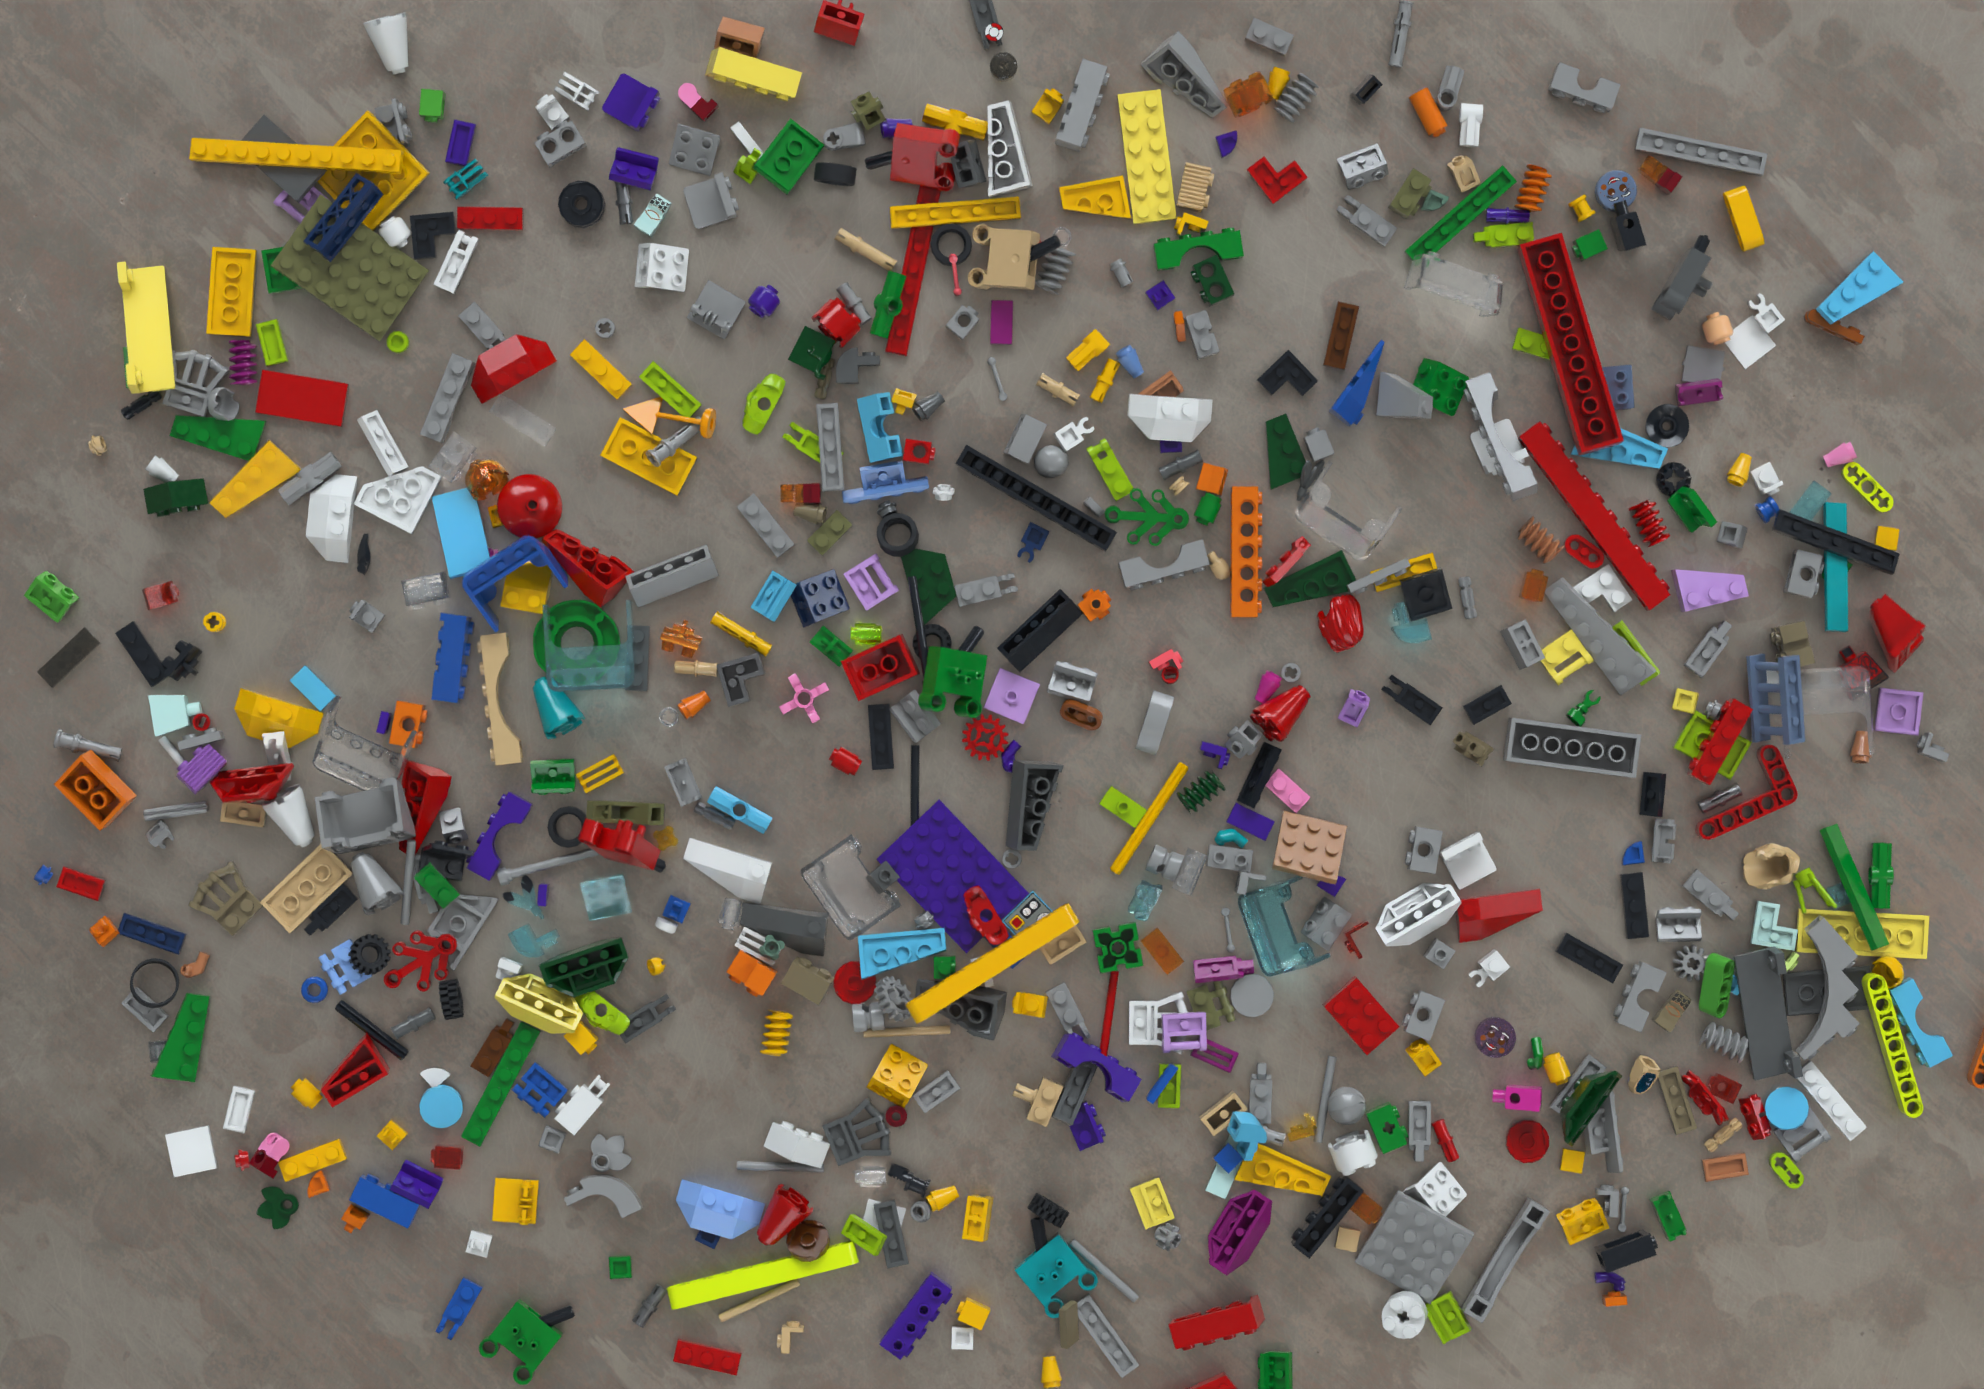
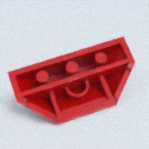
M515 334L478 356L471 387L481 404L557 360L547 342Z
M293 763L219 771L210 781V784L222 802L252 803L257 800L271 801L283 789L294 765Z

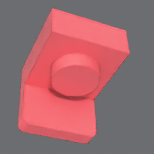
M1170 649L1148 663L1152 669L1157 667L1160 671L1169 666L1170 663L1168 661L1172 659L1177 670L1182 668L1181 663L1183 659L1178 651L1173 652Z

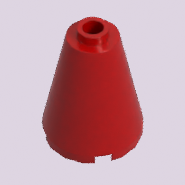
M784 1184L776 1187L757 1230L758 1240L767 1246L769 1244H776L813 1212V1207L809 1209L807 1206L809 1201L801 1193L792 1187L788 1190L784 1189Z

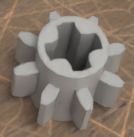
M1166 1223L1165 1226H1159L1155 1231V1239L1158 1240L1156 1246L1170 1251L1171 1248H1177L1181 1242V1235L1178 1233L1180 1228Z

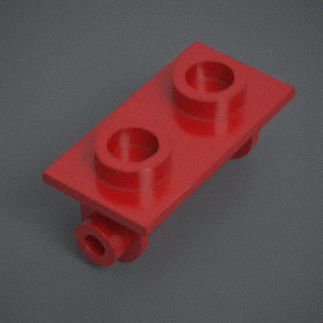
M1757 1093L1749 1095V1098L1738 1099L1740 1110L1745 1117L1748 1125L1747 1130L1752 1140L1766 1139L1767 1136H1770L1772 1129L1767 1116L1759 1117V1114L1765 1110Z

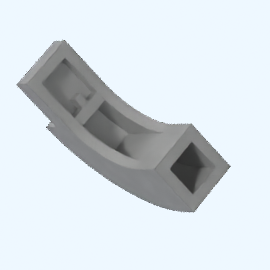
M604 1174L590 1175L582 1178L580 1183L583 1188L580 1189L579 1186L568 1190V1195L564 1197L567 1206L590 1195L606 1196L613 1201L621 1218L643 1208L638 1195L626 1182L617 1177Z

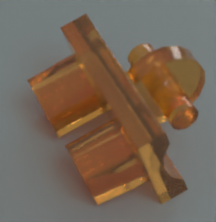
M684 620L682 625L674 623L673 628L665 626L661 633L662 650L673 652L675 644L682 645L681 655L692 658L701 644L702 637L693 635L695 629L687 627V620Z

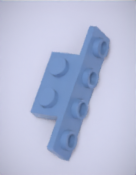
M902 460L860 467L863 487L842 491L843 503L856 504L861 500H879L884 496L891 495L896 497L907 492L919 493L929 488L928 478L924 476L906 480Z

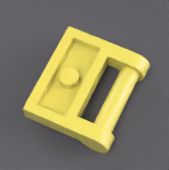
M1572 629L1544 647L1542 652L1545 658L1540 660L1557 686L1562 684L1565 678L1585 664L1589 665L1594 661ZM1576 652H1579L1582 657L1559 673L1556 672L1554 668Z

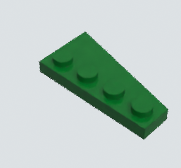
M186 993L175 1018L176 1021L173 1028L170 1030L166 1044L158 1057L159 1060L156 1067L151 1073L152 1077L195 1082L209 1003L208 995Z

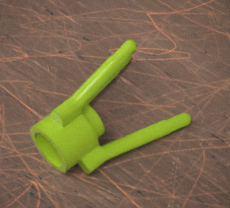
M1810 867L1794 875L1797 880L1793 884L1797 891L1802 913H1806L1801 886L1804 889L1814 886L1828 907L1832 905L1833 908H1837L1836 903L1816 879Z

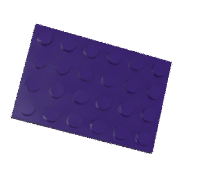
M940 799L876 859L880 864L885 861L889 863L900 877L897 879V882L925 911L928 910L931 915H934L933 919L941 928L945 929V932L965 953L971 950L983 938L969 924L970 919L963 896L969 888L980 886L1001 920L1029 894ZM989 909L982 910L980 919L985 922L992 919V912Z

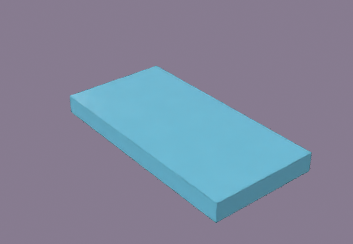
M474 486L432 496L450 579L464 576L467 572L490 558Z

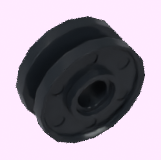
M575 181L568 184L562 190L558 200L560 214L568 224L576 228H588L601 220L605 213V200L595 185L588 181ZM582 199L586 200V208L583 210L577 209V202Z

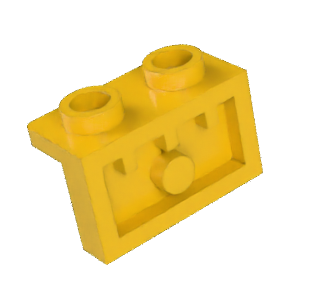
M1596 1198L1587 1199L1574 1207L1567 1208L1556 1214L1569 1245H1573L1609 1228L1603 1210Z

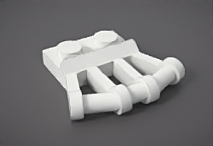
M1183 992L1175 993L1158 1001H1129V1045H1159L1162 1047V1040L1157 1039V1033H1162V1027H1157V1019L1162 1018V1014L1188 1013L1183 1001ZM1173 1001L1178 1009V1012H1158L1159 1006ZM1177 1036L1175 1042L1185 1041L1186 1036ZM1172 1050L1179 1054L1183 1052V1050Z

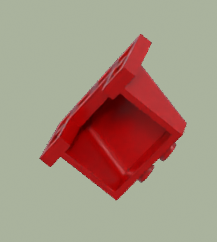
M1884 594L1880 599L1877 598L1870 606V622L1888 662V668L1895 673L1924 642V637L1921 634L1925 631L1926 626L1921 621L1913 618L1889 596Z

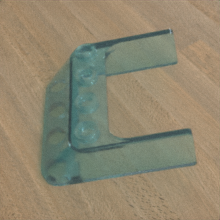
M626 600L627 641L620 645L569 648L555 646L551 639L550 606L547 604L543 605L547 685L551 690L560 692L616 689L632 685L635 677L632 600Z

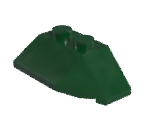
M622 937L600 940L561 953L539 964V968L546 986L569 996L577 997L615 984L629 956Z
M1614 1070L1586 1075L1575 1083L1573 1087L1575 1091L1570 1097L1567 1096L1561 1104L1562 1109L1560 1110L1564 1141L1573 1147L1622 1078L1620 1073Z

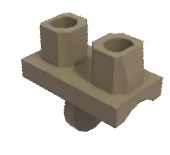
M1460 731L1453 740V743L1456 744L1454 749L1481 767L1484 761L1488 759V755L1494 750V748L1467 731L1465 733Z

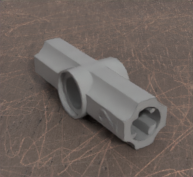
M329 452L314 464H309L300 470L295 478L280 487L278 491L287 504L291 505L307 492L310 493L322 485L326 478L338 471L342 466L334 454Z

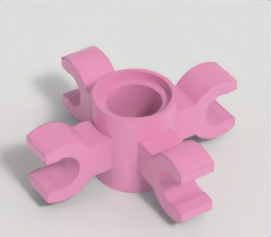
M796 673L788 677L796 693L793 700L779 707L782 714L784 715L800 707L806 710L812 724L820 720L813 702L815 697L829 691L827 684L824 682L808 690L803 688ZM802 692H807L810 695V702L806 705H802L798 701V696Z

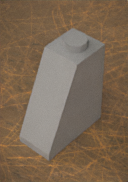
M1380 372L1377 416L1431 419L1433 410L1432 396L1396 374Z

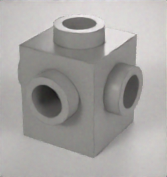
M1247 720L1240 728L1235 726L1227 734L1229 739L1224 745L1241 759L1246 753L1250 756L1257 749L1256 743L1263 734Z

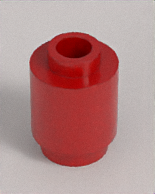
M840 747L839 750L835 748L829 758L832 761V767L847 775L850 773L855 776L862 763V760L858 759L859 756L843 747Z

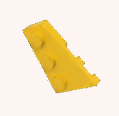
M1123 175L1059 187L1063 210L1131 219Z

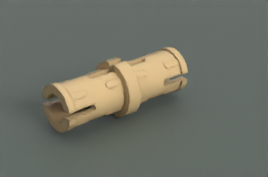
M1042 373L1040 378L1046 381L1047 384L1038 380L1036 385L1052 393L1054 398L1059 397L1071 406H1074L1076 401L1069 398V396L1078 400L1080 394L1063 386L1064 383L1061 381L1058 383Z

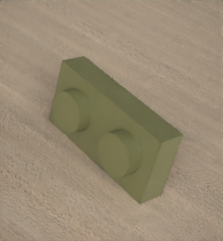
M836 510L807 541L823 556L853 525Z

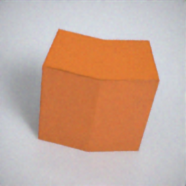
M1203 463L1196 490L1222 496L1228 469Z

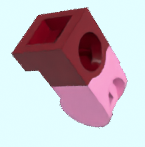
M685 83L680 86L678 95L681 101L703 122L719 108V105L713 99L707 103L691 83Z
M270 1133L261 1143L249 1164L274 1179L278 1172L274 1168L280 1158L289 1150L288 1140L277 1133Z

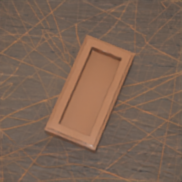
M1745 1153L1701 1160L1705 1182L1749 1175Z

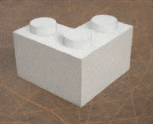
M782 1121V1124L772 1123L764 1147L791 1161L817 1168L822 1167L830 1146L829 1143L822 1140V1135L814 1132L808 1135L807 1131L799 1128L795 1130V1125Z

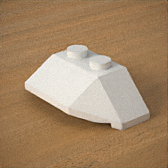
M1129 394L1127 416L1150 440L1192 442L1211 422L1213 400Z
M335 474L310 493L306 537L326 561L349 562L357 476Z
M1422 883L1386 904L1375 929L1386 947L1410 945L1448 923L1462 902L1451 884Z

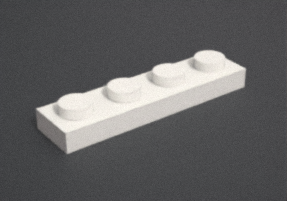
M1809 1060L1802 1066L1803 1077L1797 1078L1798 1081L1849 1141L1853 1140L1867 1128L1866 1125L1812 1061Z

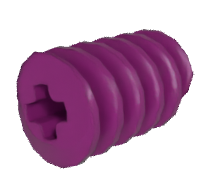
M251 340L229 341V344L235 346L229 349V353L235 355L229 358L230 362L235 363V365L229 367V370L235 372L229 378L236 381L229 385H251L257 383V380L251 378L252 375L257 374V371L251 370V367L257 365L256 362L251 361V358L257 356V354L251 352L252 349L257 348V345L250 343Z

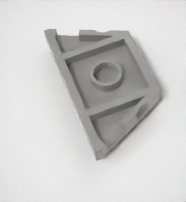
M460 894L444 909L441 908L429 927L428 932L431 937L438 938L442 934H450L456 939L457 949L448 958L449 967L453 971L499 900L498 898ZM448 941L443 942L445 947H450Z

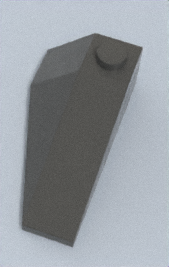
M918 979L915 998L938 984L939 981ZM978 986L937 1013L949 1018L951 1023L958 1024L967 1029L969 1034L993 1041L1005 1013L1007 992Z

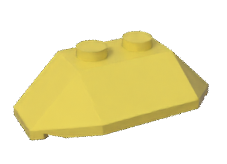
M533 974L503 978L494 996L512 1017L550 1034L574 1033L583 1016V1012L579 1009L574 997L546 986L544 979Z

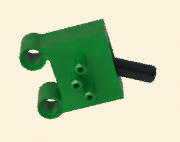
M974 626L958 650L929 646L923 689L918 698V704L922 710L942 711L946 706V698L943 693L960 696L954 704V711L957 716L976 718L981 714L982 705L980 701L987 655L971 652L984 635L982 628Z
M518 1299L492 1334L486 1336L481 1341L479 1352L485 1358L494 1357L499 1351L501 1344L523 1361L513 1372L515 1382L520 1385L528 1384L534 1376L535 1369L563 1335V1332L554 1325L575 1316L574 1310L571 1305L541 1316L521 1299ZM492 1342L495 1345V1350L493 1352L486 1351L484 1343ZM519 1369H527L529 1377L526 1379L521 1378L518 1374Z

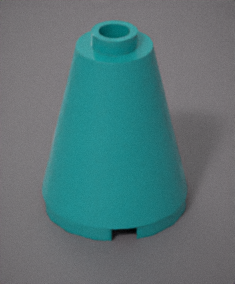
M544 676L534 682L535 685L532 689L543 731L547 739L557 738L555 734L561 732L563 735L568 734L583 723L581 720H585L583 713L552 678Z

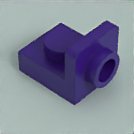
M1201 741L1199 749L1204 751L1203 755L1216 758V754L1220 755L1217 768L1222 769L1223 765L1227 766L1230 753H1227L1228 748Z

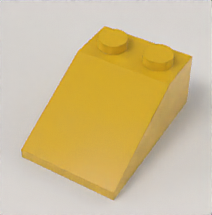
M528 561L506 575L500 607L545 615L553 572L549 566L537 567Z

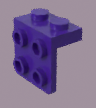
M623 73L619 76L604 102L602 110L639 132L641 127L644 128L650 118L648 114L651 109L657 107L661 99L659 97L660 93L651 86L649 88Z

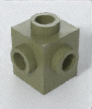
M869 91L851 101L854 108L851 113L857 123L861 121L866 130L886 120L881 112V109L884 108L878 97L873 98Z

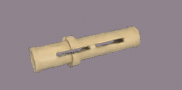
M842 227L840 228L839 234L836 235L834 240L851 248L850 251L853 253L856 251L884 269L892 271L897 260L862 241V237L858 236L857 238Z

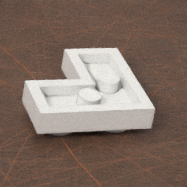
M1609 564L1573 587L1587 603L1602 595L1613 612L1632 601V598Z

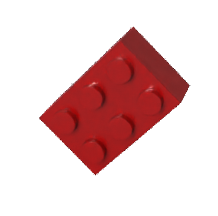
M1355 976L1322 1004L1366 1055L1371 1053L1399 1028V1025Z

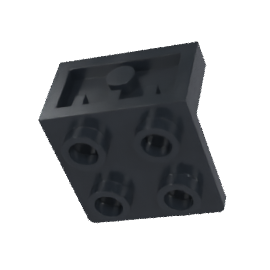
M443 841L429 843V845L422 847L418 872L431 862L446 879L462 881L465 859L474 856V851L468 850L469 847L464 845L450 847L447 846V842Z

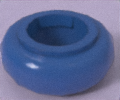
M317 976L307 978L301 987L303 998L310 1003L323 1001L328 993L326 982ZM316 983L320 986L321 992L318 996H312L309 993L308 988L311 984Z

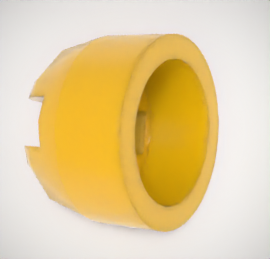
M654 957L647 960V968L652 976L664 971L665 965L661 963L663 959Z

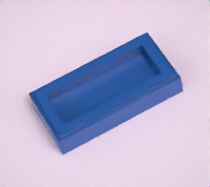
M1173 1063L1167 1066L1147 1094L1146 1099L1150 1103L1154 1104L1177 1072L1178 1067Z

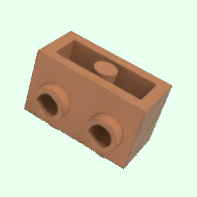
M723 17L717 30L714 49L721 47L757 58L765 28Z

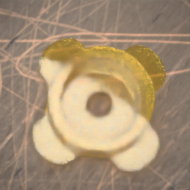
M666 826L664 830H657L653 833V837L657 839L658 849L661 851L666 850L671 845L676 846L678 844V839L673 834V827Z

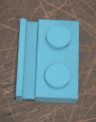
M772 570L750 608L775 622L797 585Z

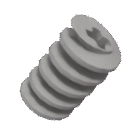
M1302 73L1297 75L1299 81H1292L1293 87L1288 86L1286 88L1288 94H1281L1283 101H1275L1277 108L1274 107V109L1282 117L1293 123L1294 119L1291 115L1299 116L1300 113L1297 108L1305 109L1303 101L1310 103L1311 99L1308 95L1316 96L1314 88H1319L1310 78Z
M1060 247L1050 252L1053 256L1047 255L1045 257L1049 264H1042V268L1046 272L1041 271L1038 274L1043 280L1035 281L1040 288L1056 295L1059 294L1055 291V288L1062 289L1063 287L1058 281L1066 280L1061 273L1069 272L1065 264L1073 263L1068 257L1076 256V254Z
M1715 1022L1708 1024L1699 1043L1701 1045L1706 1041V1049L1714 1045L1715 1053L1721 1048L1722 1056L1730 1052V1060L1738 1056L1737 1063L1739 1064L1748 1049V1039L1746 1036L1740 1038V1034L1737 1032L1732 1035V1030L1727 1029L1724 1031L1722 1025L1716 1028Z

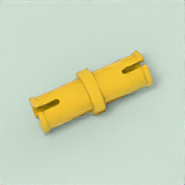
M1108 358L1101 375L1097 377L1098 381L1089 398L1099 403L1103 402L1107 390L1114 383L1112 381L1121 365L1120 363Z

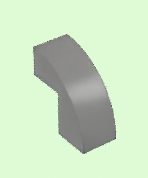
M1153 691L1135 749L1153 755L1157 754L1174 701L1173 696Z

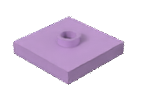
M1000 668L984 708L1024 724L1040 684Z
M1879 688L1874 731L1919 736L1923 692Z

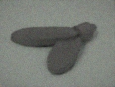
M1309 460L1305 462L1302 468L1300 487L1297 492V501H1301L1302 497H1305L1308 488L1320 474L1325 463L1323 460L1318 462L1312 471L1311 462Z

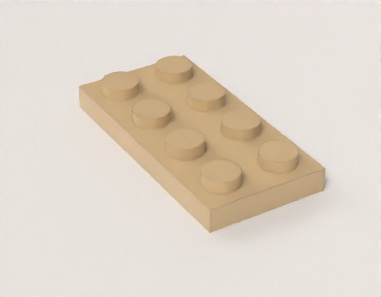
M320 844L260 903L289 933H292L322 902L353 875V872L335 853L322 849Z

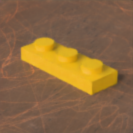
M585 339L570 354L617 400L632 385Z
M1433 552L1409 559L1408 561L1411 566L1406 568V573L1397 577L1391 574L1386 577V582L1377 586L1373 583L1375 591L1379 592L1399 586V580L1436 569L1437 565ZM1380 569L1371 571L1370 574H1372V573H1374V572H1376V571H1378V570H1380Z
M339 1138L280 1160L278 1164L283 1178L287 1182L348 1158Z

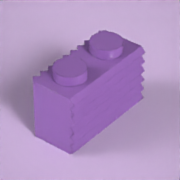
M207 744L205 747L200 745L193 752L195 757L190 762L185 760L177 768L179 772L176 777L195 795L227 764V761L210 744Z

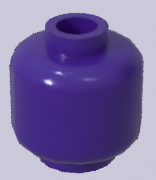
M767 285V287L757 286L748 299L750 311L760 318L771 316L780 304V299L777 296L778 291L771 285Z

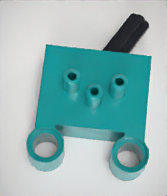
M1035 1217L1031 1219V1226L1036 1250L1015 1267V1272L1043 1304L1046 1314L1051 1318H1058L1059 1310L1051 1312L1048 1309V1305L1051 1302H1057L1061 1308L1064 1304L1061 1298L1053 1295L1077 1275L1080 1287L1084 1290H1092L1097 1285V1275L1095 1271L1086 1267L1058 1232L1047 1241L1044 1219ZM1085 1274H1090L1094 1277L1091 1284L1086 1285L1081 1281Z

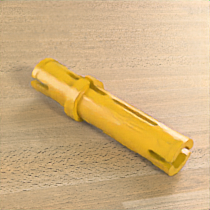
M718 611L710 622L745 644V647H751L765 657L773 646L756 636L757 633L754 631L746 630Z

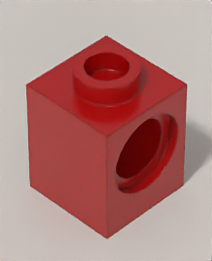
M906 439L903 461L929 465V461H934L935 448L931 447L932 442ZM917 446L925 448L926 454L924 457L917 458L914 456L913 451Z

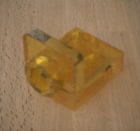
M1304 1113L1307 1126L1303 1127L1302 1124L1290 1127L1291 1131L1286 1132L1288 1141L1292 1142L1315 1135L1314 1129H1317L1314 1116L1310 1117L1308 1113Z

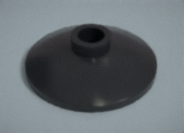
M1663 404L1654 408L1648 415L1646 432L1650 440L1655 444L1666 448L1674 447L1683 442L1688 435L1689 420L1686 413L1678 406ZM1664 422L1669 423V430L1663 429L1662 425Z

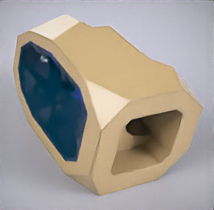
M1640 1055L1635 1060L1628 1081V1087L1632 1093L1643 1094L1655 1083L1661 1069L1654 1060Z

